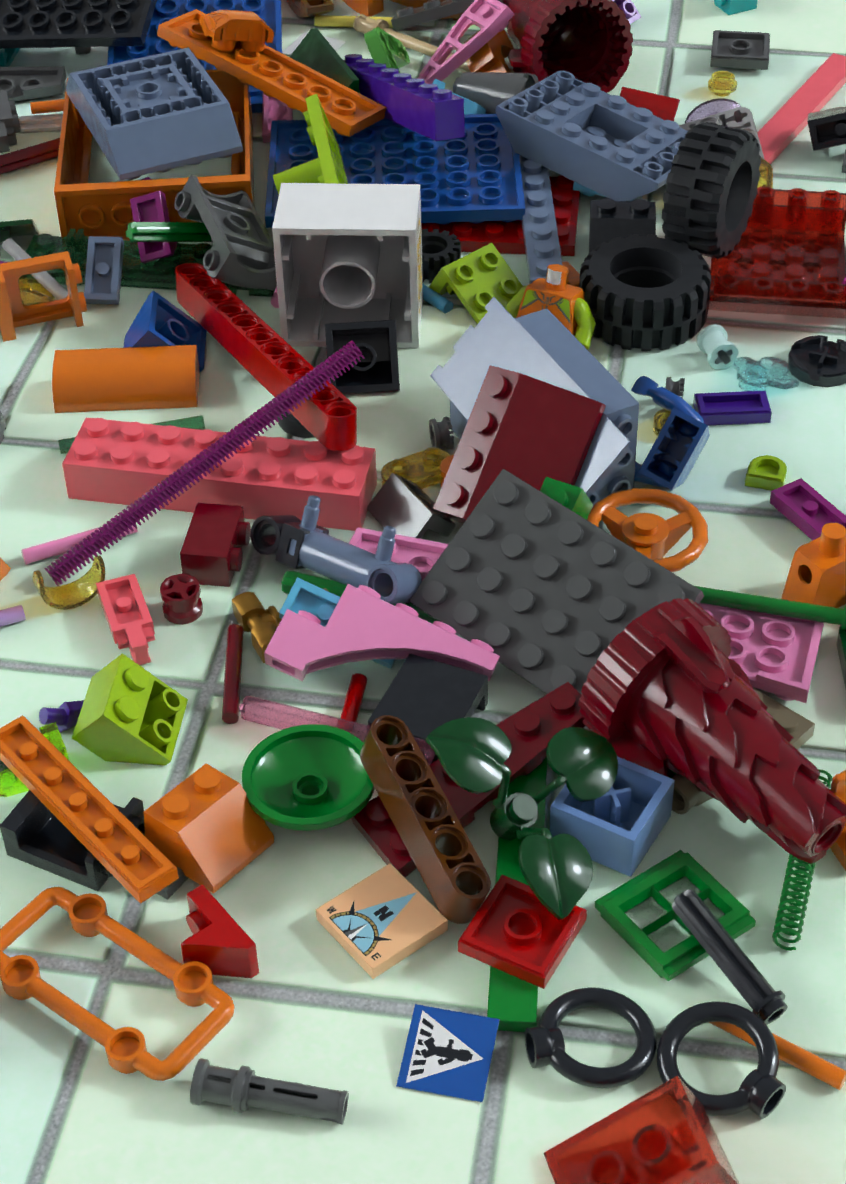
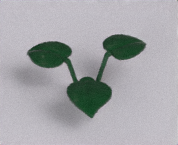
M466 717L451 720L434 729L425 738V741L436 753L445 772L458 786L468 792L479 794L489 792L500 784L498 797L493 801V805L496 808L490 815V826L493 832L505 840L516 838L522 840L518 850V861L526 882L539 901L556 918L562 920L567 917L590 886L593 877L591 857L581 842L569 834L562 833L552 837L548 828L530 827L538 818L537 804L564 783H566L571 795L581 802L593 801L606 794L614 784L618 771V759L613 745L605 737L581 727L564 728L550 739L546 751L548 764L559 777L533 797L524 793H514L506 798L511 770L503 763L509 758L512 747L510 740L498 726L485 719Z

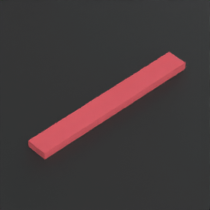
M833 53L757 132L766 169L808 125V114L820 111L846 83V56Z

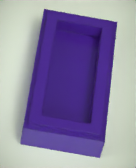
M766 391L694 394V410L703 417L704 424L708 426L771 423L772 412Z

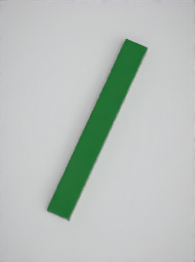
M547 757L527 776H519L508 786L506 798L514 793H524L533 797L545 788ZM546 798L537 804L538 818L530 828H545ZM498 836L496 883L501 875H505L528 885L518 861V850L522 840L518 838L505 840ZM490 966L487 1017L500 1019L497 1031L525 1032L527 1027L537 1026L538 986Z

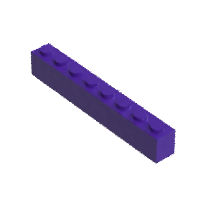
M361 54L344 56L345 60L343 61L359 79L360 94L386 107L384 118L435 141L465 137L464 98L452 94V90L439 89L437 84H426L424 79L411 78V74L399 73V70L395 68H386V64L374 63V59H364Z

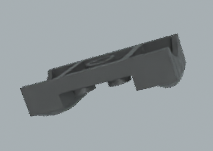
M191 174L182 191L176 195L174 206L180 217L203 222L214 244L205 253L203 258V267L206 269L207 274L230 285L275 290L277 281L273 241L248 194L242 190L227 195L210 193L201 186L198 177Z

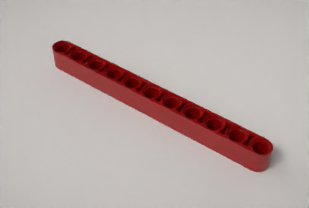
M184 263L176 267L178 303L274 397L285 389L287 390L288 387H291L301 377L313 370L314 367L229 288L221 281L210 277L203 265ZM326 381L327 387L322 384L324 389L319 386L320 392L315 389L316 395L311 392L312 398L307 395L309 400L304 397L305 403L300 400L302 406L296 403L298 409L292 406L294 412L289 408V412L326 448L334 451H345L356 446L357 408L328 381Z

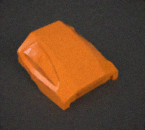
M217 10L200 16L199 23L205 37H212L211 44L216 49L231 51L235 49L236 41H241V47L245 50L261 52L265 49V42L273 43L274 31L254 12Z

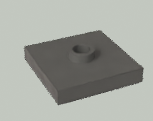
M713 31L710 67L768 70L770 34L761 32Z

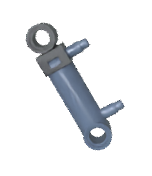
M310 495L308 497L302 520L293 515L262 516L257 518L251 527V542L258 553L276 555L275 561L294 569L307 568L346 586L350 584L356 588L359 585L370 587L381 595V600L392 605L396 603H410L408 600L415 594L422 582L421 574L415 566L409 563H395L391 561L396 541V529L394 527L385 526L383 528L376 554L368 552L328 535V529L317 525L321 501L318 496Z

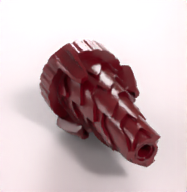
M503 0L501 2L507 5L514 13V16L506 26L509 36L519 47V49L510 50L508 54V59L514 73L535 74L540 82L557 71H567L572 73L576 79L584 83L595 84L600 87L601 91L607 93L615 88L626 72L633 51V34L630 31L631 25L626 19V14L612 0Z
M676 598L670 602L665 601L633 620L603 650L596 664L587 675V680L581 690L582 696L579 699V706L581 707L579 712L584 718L583 723L592 732L605 737L613 745L618 757L669 777V769L678 775H683L707 795L720 801L741 822L746 823L749 819L756 827L794 857L810 864H814L826 855V851L837 841L846 823V804L818 779L820 772L817 767L790 743L794 737L766 711L768 707L759 699V695L753 690L749 678L740 665L728 658L732 648L730 646L732 642L731 636L728 634V631L699 604L688 598L684 600Z

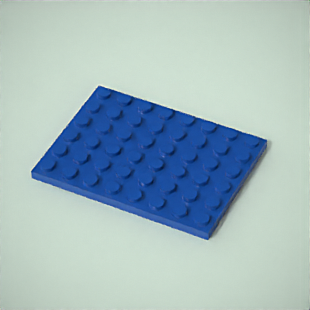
M497 114L464 115L465 137L441 141L432 140L386 118L350 137L340 135L332 128L340 148L348 184H420L421 223H438L442 225L451 222L478 224L484 221L510 223L522 220L523 215H525L520 156L514 152ZM306 120L272 121L265 205L266 228H272L279 196L273 175L318 158L316 145L313 146L307 132Z

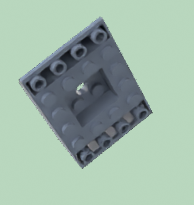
M189 47L69 74L66 85L67 95L120 180H133L141 175L167 172L175 167L198 165L205 160L228 158L232 154L243 152L242 142L230 103Z
M557 71L497 105L495 110L515 153L542 164V166L614 201H631L653 192L666 184L668 173H670L672 168L671 163L674 155H677L678 146L685 139V134L688 132L680 128L678 123L671 120H663L653 115L649 109L635 107L627 103L623 97L601 91L599 86L592 83H584L567 71Z

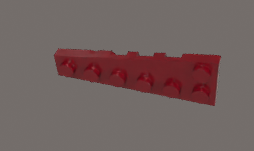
M569 682L496 724L508 737L512 747L509 758L503 763L511 770L509 784L519 776H527L547 757L548 743L557 732L568 727L584 728L586 726L583 723L584 718L579 712L581 709L579 699L582 695ZM439 759L429 765L463 829L475 820L474 813L490 800L494 801L498 797L500 784L486 793H471L462 789L448 776ZM378 795L352 817V822L387 865L391 863L406 878L417 867Z

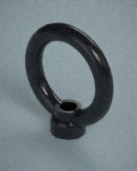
M588 987L566 992L554 999L544 1010L539 1025L526 1028L525 1047L532 1068L551 1065L562 1076L577 1084L593 1088H613L628 1084L646 1072L656 1054L657 1036L654 1025L647 1013L632 999L609 989ZM596 1007L613 1011L625 1018L634 1029L637 1037L636 1050L627 1061L617 1066L593 1067L585 1065L573 1059L565 1052L564 1038L561 1030L558 1028L560 1022L566 1015L581 1008Z
M721 1001L704 1002L691 1006L675 1016L661 1035L657 1048V1068L660 1078L672 1097L692 1111L710 1116H728L750 1109L763 1119L774 1111L786 1092V1085L776 1078L779 1066V1053L772 1032L761 1018L742 1006ZM708 1022H726L741 1028L752 1038L758 1051L757 1069L746 1076L739 1090L724 1095H712L698 1091L684 1080L677 1065V1050L685 1035L695 1027Z

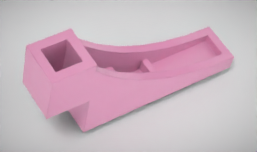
M347 584L326 627L320 625L321 620L307 611L299 610L297 614L287 609L264 652L265 664L302 682L306 674L340 664L374 659H406L409 654L471 670L488 676V681H490L500 658L499 655L493 653L494 649L483 641L472 639L471 642L455 635V629L443 622L434 621L432 624L419 618L418 612L405 604L396 603L394 606L381 600V595L372 588L364 585H359L356 588L350 584Z

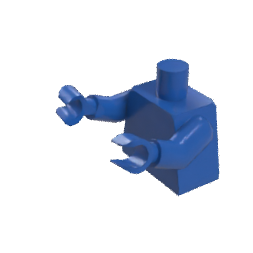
M641 376L636 380L631 391L638 395L651 397L655 404L671 411L643 464L641 465L635 461L634 481L674 490L685 482L709 439L708 425L704 424L703 417L684 399L664 387L657 388L658 384L647 376Z

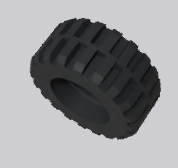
M703 122L693 126V129H690L685 134V139L678 146L677 155H674L671 163L672 168L670 173H668L666 181L667 187L663 196L664 208L662 209L664 237L674 238L677 243L684 242L690 245L693 251L697 250L703 256L716 259L725 257L734 250V246H737L740 242L741 235L746 230L747 221L751 217L752 206L758 191L757 184L760 179V145L751 132Z
M633 234L629 235L628 238L616 237L611 239L609 243H601L587 255L580 268L579 287L584 291V300L588 303L596 322L593 335L598 339L602 337L604 342L614 346L617 344L621 345L622 349L632 350V348H638L641 351H651L653 348L665 350L669 349L673 344L679 346L685 343L688 338L692 339L705 325L707 320L711 286V270L709 265L697 250L693 251L690 245L684 242L677 243L674 238L665 237L664 239L653 234H648L647 236Z

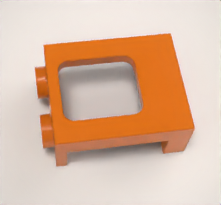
M68 251L0 264V333L3 342L16 339V327L73 316L77 327L84 326L82 312H87V305L83 291L78 292L77 284L83 283L81 270L78 263L72 264ZM53 269L64 270L68 289L66 298L30 306L22 304L18 279L21 276Z

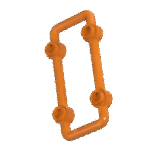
M63 887L47 888L0 929V979L4 991L17 1000L35 998L104 1046L109 1065L121 1073L130 1074L138 1070L153 1080L165 1081L172 1079L194 1059L233 1017L235 1006L232 998L213 984L212 972L206 964L197 961L185 964L178 962L108 916L106 903L97 894L89 893L77 896ZM58 905L69 913L72 928L84 937H94L102 934L173 981L176 996L181 1002L191 1007L201 1006L206 1003L214 1008V1010L164 1060H159L147 1052L145 1038L141 1031L133 1027H122L115 1030L41 979L39 966L34 958L27 955L9 957L3 951L49 909Z

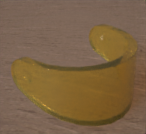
M101 556L94 557L91 569L84 576L69 584L57 587L44 586L42 574L37 570L33 572V583L44 602L50 607L62 610L74 609L89 602L97 595L96 583L105 580V564Z

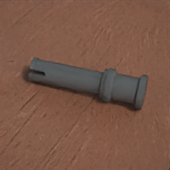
M200 1058L193 1073L190 1103L200 1106L205 1101L232 1106L233 1112L237 1113L247 1112L249 1107L337 1122V1124L343 1125L347 1112L349 1091H339L297 1082L256 1076L255 1070H251L249 1066L242 1065L239 1070L210 1065L208 1059Z

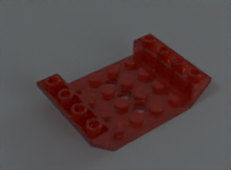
M767 186L757 188L756 199H754L752 206L753 211L747 221L746 230L741 235L740 242L737 246H734V250L727 256L719 259L711 257V286L708 310L845 318L846 284H842L846 277L844 241L846 193H839L835 190H826L824 192L806 191L801 188L781 190Z

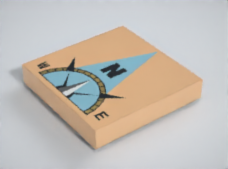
M391 863L315 909L316 920L372 979L448 931V920Z

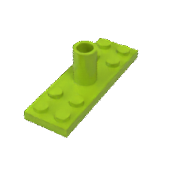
M317 94L305 98L308 110L303 112L308 126L307 132L313 146L316 145L318 158L274 174L273 179L278 194L281 183L348 184L338 142Z

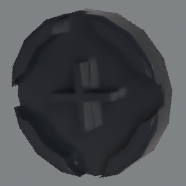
M822 335L809 336L796 341L791 346V351L788 355L787 367L791 375L801 382L812 386L833 387L845 384L846 342L841 339H837L836 343L827 341L828 336Z

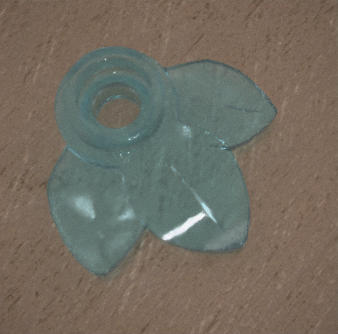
M745 356L739 357L734 361L733 367L738 371V386L744 391H766L767 386L779 389H791L799 386V382L796 379L787 375L790 365L783 359L764 357L757 361Z

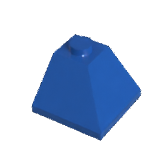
M153 290L148 295L127 331L123 348L197 345L199 370L201 372L204 369L207 330Z

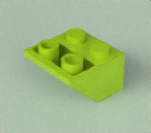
M122 653L92 676L72 739L105 761L167 765L172 760L188 699Z

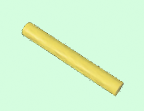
M316 15L314 24L315 27H353L356 16ZM367 16L375 20L383 19L388 22L389 28H393L391 22L393 17Z

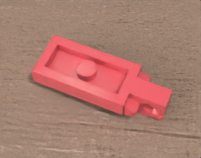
M131 574L96 583L97 594L115 644L118 645L119 649L129 647L132 660L138 665L150 663L148 642L155 640V631L136 575Z

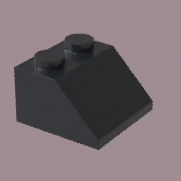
M607 198L599 201L590 200L589 253L601 243H609L611 239L616 237L628 238L629 235L638 234L639 236L656 235V202H649L643 199L633 201H614Z
M395 320L325 324L327 359L344 345L350 343L351 340L360 349L365 358L363 359L359 356L361 362L355 359L357 365L352 361L353 368L348 364L350 370L344 367L346 373L341 370L342 376L337 373L339 378L334 375L335 381L330 378L331 384L342 394L400 391Z

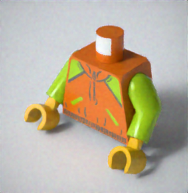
M559 264L548 265L546 279L538 278L531 284L523 286L510 300L505 309L514 318H518L547 308L588 350L596 322L588 303L584 300V291L580 287L566 284L568 268Z

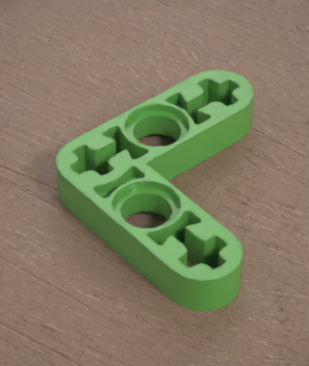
M376 27L364 34L374 63L386 64V68L398 70L410 63L403 44L381 28Z

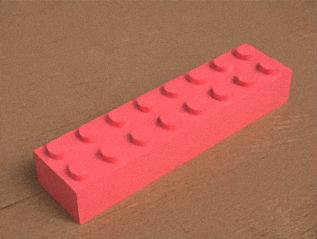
M86 417L62 463L68 498L130 505L135 500L138 501L139 497L142 498L143 494L146 495V492H150V489H154V486H157L158 483H161L170 474L173 475L174 471L177 472L178 468L181 469V466H184L185 463H188L189 460H192L201 451L207 449L208 446H211L212 443H215L216 440H219L227 432ZM255 435L256 440L251 437L252 443L249 439L247 440L249 445L245 442L243 443L245 448L240 445L241 451L236 448L237 454L232 451L233 457L228 454L230 459L225 456L226 462L221 459L222 465L217 462L218 468L213 465L214 471L209 468L210 474L205 471L207 476L202 473L203 479L198 476L200 482L194 479L196 485L190 482L192 488L186 485L188 491L182 488L184 494L178 491L180 497L175 493L176 500L171 496L172 503L167 499L169 505H166L164 502L165 508L159 505L160 509L194 513L197 503L243 506L245 519L256 520L262 516L293 515L302 520L308 497L314 495L318 496L321 500L317 521L318 526L356 531L357 527H363L368 512L367 507L372 500L377 485L376 449L356 445L349 450L334 451L326 448L319 441L293 440L283 437H259Z

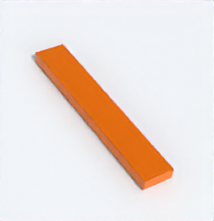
M23 715L0 728V760L139 903L144 902L179 879L177 867Z

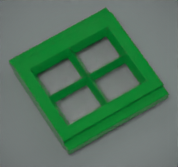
M682 850L677 851L595 901V908L601 913L600 916L661 978L664 977L667 981L672 980L709 956L672 909L674 898L687 889L694 890L733 939L738 938L755 927L756 920L750 915V911L688 852L684 853Z

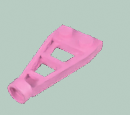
M475 0L458 19L417 78L424 79L426 84H432L434 79L443 81L498 32L506 28L509 20L514 16L512 10L498 0ZM471 25L481 28L467 43H460V39ZM453 49L456 50V52L446 60Z

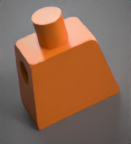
M839 523L825 524L822 527L821 537L800 546L795 551L781 599L839 608L846 604V528Z

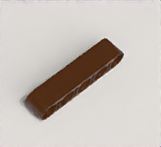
M390 715L380 716L370 726L361 748V762L440 913L450 922L457 924L469 923L490 891L491 880L489 874L408 726L397 717Z

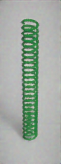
M818 769L820 773H824L828 777L827 779L819 776L818 779L824 780L823 783L828 788H831V774L825 770ZM789 854L772 939L781 949L792 951L796 950L795 946H784L777 941V937L787 943H796L801 940L800 934L803 931V919L806 916L807 897L810 895V883L813 880L815 863L809 866L807 864L810 863ZM783 932L786 935H796L797 937L793 940L782 937L779 933Z

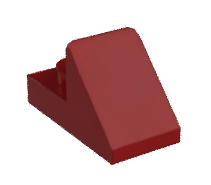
M202 884L186 893L190 913L186 916V921L193 935L181 943L183 963L192 961L204 963L210 968L212 975L253 978L259 974L256 944Z

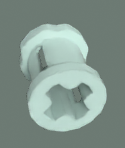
M713 324L699 332L696 343L701 351L708 354L707 360L712 368L716 370L727 369L736 362L739 351L735 344L727 340L726 330L721 325Z

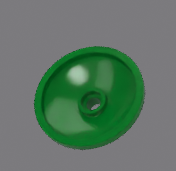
M319 724L293 726L268 736L251 751L242 770V786L247 793L246 796L251 808L261 818L273 825L298 831L326 829L349 820L367 805L375 790L360 759V752L364 743L345 730Z

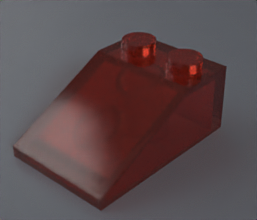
M679 1076L674 1077L543 1153L555 1184H739L702 1103Z

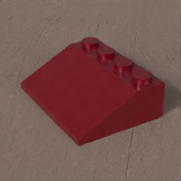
M490 365L433 509L458 523L464 524L502 469H505L539 491L546 477L575 486L606 405L530 376Z

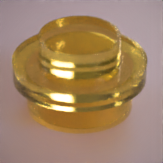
M728 71L714 72L708 81V89L717 96L724 97L730 95V93L737 89L735 75Z

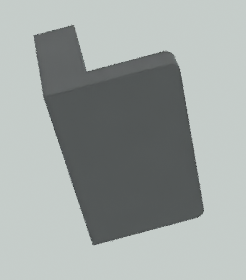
M395 473L390 475L367 507V510L383 527H394L397 535L421 539L425 532L430 529L448 537L456 526L449 517L433 509L435 503L416 483Z

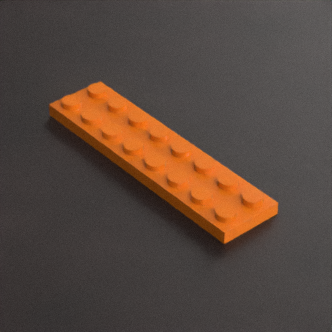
M197 9L158 25L157 36L168 41L171 46L181 49L189 47L197 59L210 63L221 72H227L238 78L243 84L251 85L263 91V94L268 97H274L282 101L293 110H299L302 113L307 111L305 98L317 94L331 128L335 129L340 135L350 137L385 117V106L265 45V49L261 52L245 50L241 47V41H236V47L231 51L216 49L211 44L212 37H205L199 23L200 16L205 15V13Z

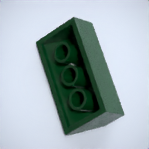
M317 28L311 29L290 55V58L360 93L357 76Z

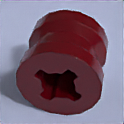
M177 574L166 578L161 583L160 595L164 601L162 606L163 614L169 622L184 625L196 621L202 615L201 589L199 581L195 577L188 574Z

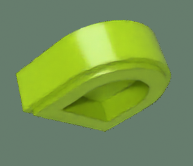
M769 455L754 458L750 462L746 473L745 486L771 491L784 486L787 472L786 464L779 458Z

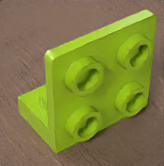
M493 243L442 267L429 288L440 295L447 292L449 295L456 294L477 324L488 312L485 306L493 296L506 308L510 300L523 287Z

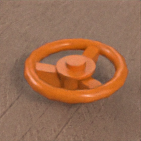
M632 488L614 492L596 502L587 519L597 527H599V523L602 520L615 538L671 572L680 571L696 561L708 543V525L698 508L681 496L660 489ZM636 503L656 504L672 509L678 515L667 520L652 513H637L628 517L616 508ZM692 527L693 539L689 546L674 556L663 558Z

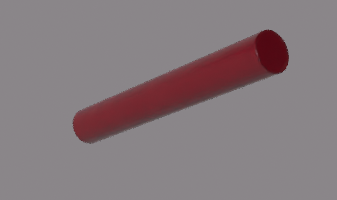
M232 624L227 629L222 720L227 724H235L239 720L244 629L239 624Z

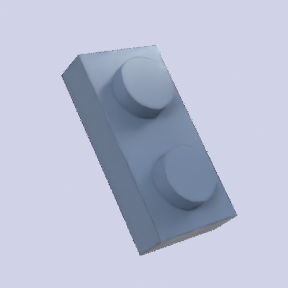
M89 236L84 287L86 304L119 305L124 240L122 237Z

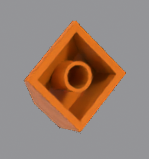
M207 763L144 811L145 837L176 867L182 869L186 877L199 885L203 884L213 894L274 843L273 833L263 818L251 808L246 796L247 793L241 784Z

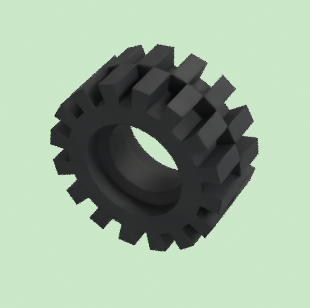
M434 228L433 232H428V229H422L423 282L427 279L429 283H432L442 267L461 258V245L457 236L454 234L449 236V231L446 230L439 233V229Z

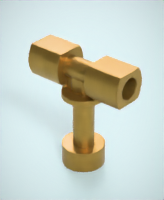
M244 592L232 599L233 614L239 625L243 627L244 632H251L252 645L262 662L265 663L264 652L282 619L279 618V612L275 606L272 605L268 609H264L254 592Z

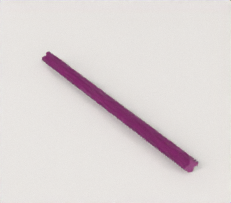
M352 340L344 345L339 351H336L335 354L329 356L328 359H325L324 362H321L320 365H317L313 370L301 377L291 387H288L287 390L285 389L273 398L272 401H269L268 404L266 403L257 412L250 415L249 418L247 417L238 426L231 429L230 432L224 434L219 440L208 446L207 449H204L196 457H193L192 460H189L188 463H185L184 466H181V469L178 468L177 472L174 471L173 475L170 474L169 477H166L165 480L154 486V489L146 492V495L143 494L142 498L139 497L138 501L135 500L134 503H131L130 506H127L126 509L115 515V518L107 521V524L104 523L103 527L100 526L99 530L96 529L95 533L92 532L91 536L88 535L87 539L84 538L83 542L80 541L79 544H76L75 547H72L71 550H68L67 553H64L63 556H60L59 559H56L55 562L44 568L58 587L57 581L63 584L61 578L66 582L65 575L70 579L69 572L74 576L73 569L78 573L77 566L81 570L83 569L81 563L85 567L87 566L85 560L90 564L89 558L93 561L95 560L93 555L98 558L96 552L102 555L100 549L106 552L104 546L110 549L108 543L114 546L112 540L118 543L116 537L122 540L120 534L123 537H126L124 531L130 534L128 528L133 532L132 525L137 529L136 522L141 526L140 519L145 523L143 517L149 520L147 514L153 517L151 511L157 514L155 508L161 511L159 505L165 508L163 502L169 505L167 499L172 503L171 496L176 500L175 493L180 497L178 491L184 494L182 488L188 491L186 485L192 488L190 482L196 485L194 479L200 482L198 476L203 479L201 474L203 473L207 476L205 471L210 474L209 468L214 471L213 465L218 468L217 462L222 465L221 459L226 462L225 456L230 459L228 454L233 457L232 451L237 454L236 448L241 451L240 445L245 448L243 443L245 442L249 445L248 439L252 443L251 437L256 440L254 434L260 437L258 431L264 434L262 428L268 431L266 428L268 425L271 429L270 423L275 426L273 420L279 423L277 417L283 420L281 414L287 417L285 411L290 415L289 408L294 412L292 406L298 409L296 403L302 406L300 400L305 403L304 397L309 400L307 395L312 398L311 392L316 395L315 389L320 392L319 386L324 389L322 384L327 387L326 381L331 384L330 378L335 381L334 375L339 378L337 373L342 376L341 370L346 373L344 367L350 370L348 364L353 368L352 361L357 365L355 359L361 362L359 356L365 359L360 349Z

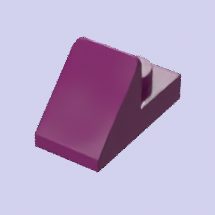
M156 191L130 199L134 222H170L166 197L163 192ZM137 242L141 262L148 263L173 256L178 242Z

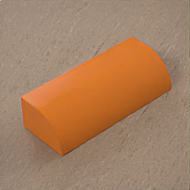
M197 345L55 350L52 369L55 413L197 407L200 379Z

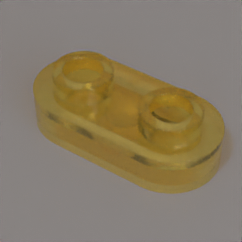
M431 447L392 460L385 464L381 470L382 486L392 473L416 483L421 489L441 483L443 477L440 473V464L450 454L439 448Z

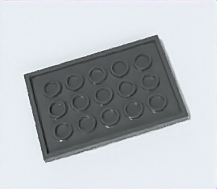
M502 469L421 582L415 594L408 601L436 621L451 626L461 638L470 642L472 639H477L490 645L494 649L493 653L500 656L498 661L500 664L545 694L569 682L582 695L583 684L586 682L587 675L596 664L598 657L628 624L665 601L670 602L676 598H681L682 600L688 598L699 604L704 594L697 587L505 469Z

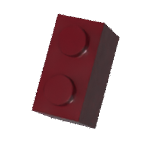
M197 503L180 552L182 574L195 577L200 585L231 586L235 571L240 572L242 567L243 545L248 546L250 541L251 526L249 522L244 521L243 506Z

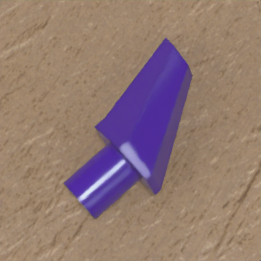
M84 700L64 702L59 708L43 707L39 712V721L43 725H54L59 733L76 726Z

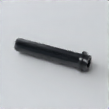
M687 889L674 898L672 909L753 1009L752 1012L761 1018L766 1025L778 1019L788 1008L784 1002L785 994L781 990L775 991L694 890Z

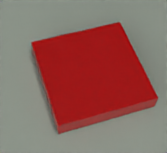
M501 875L459 938L458 952L545 989L584 925L587 910L575 905L567 917L559 920L539 901L529 885Z

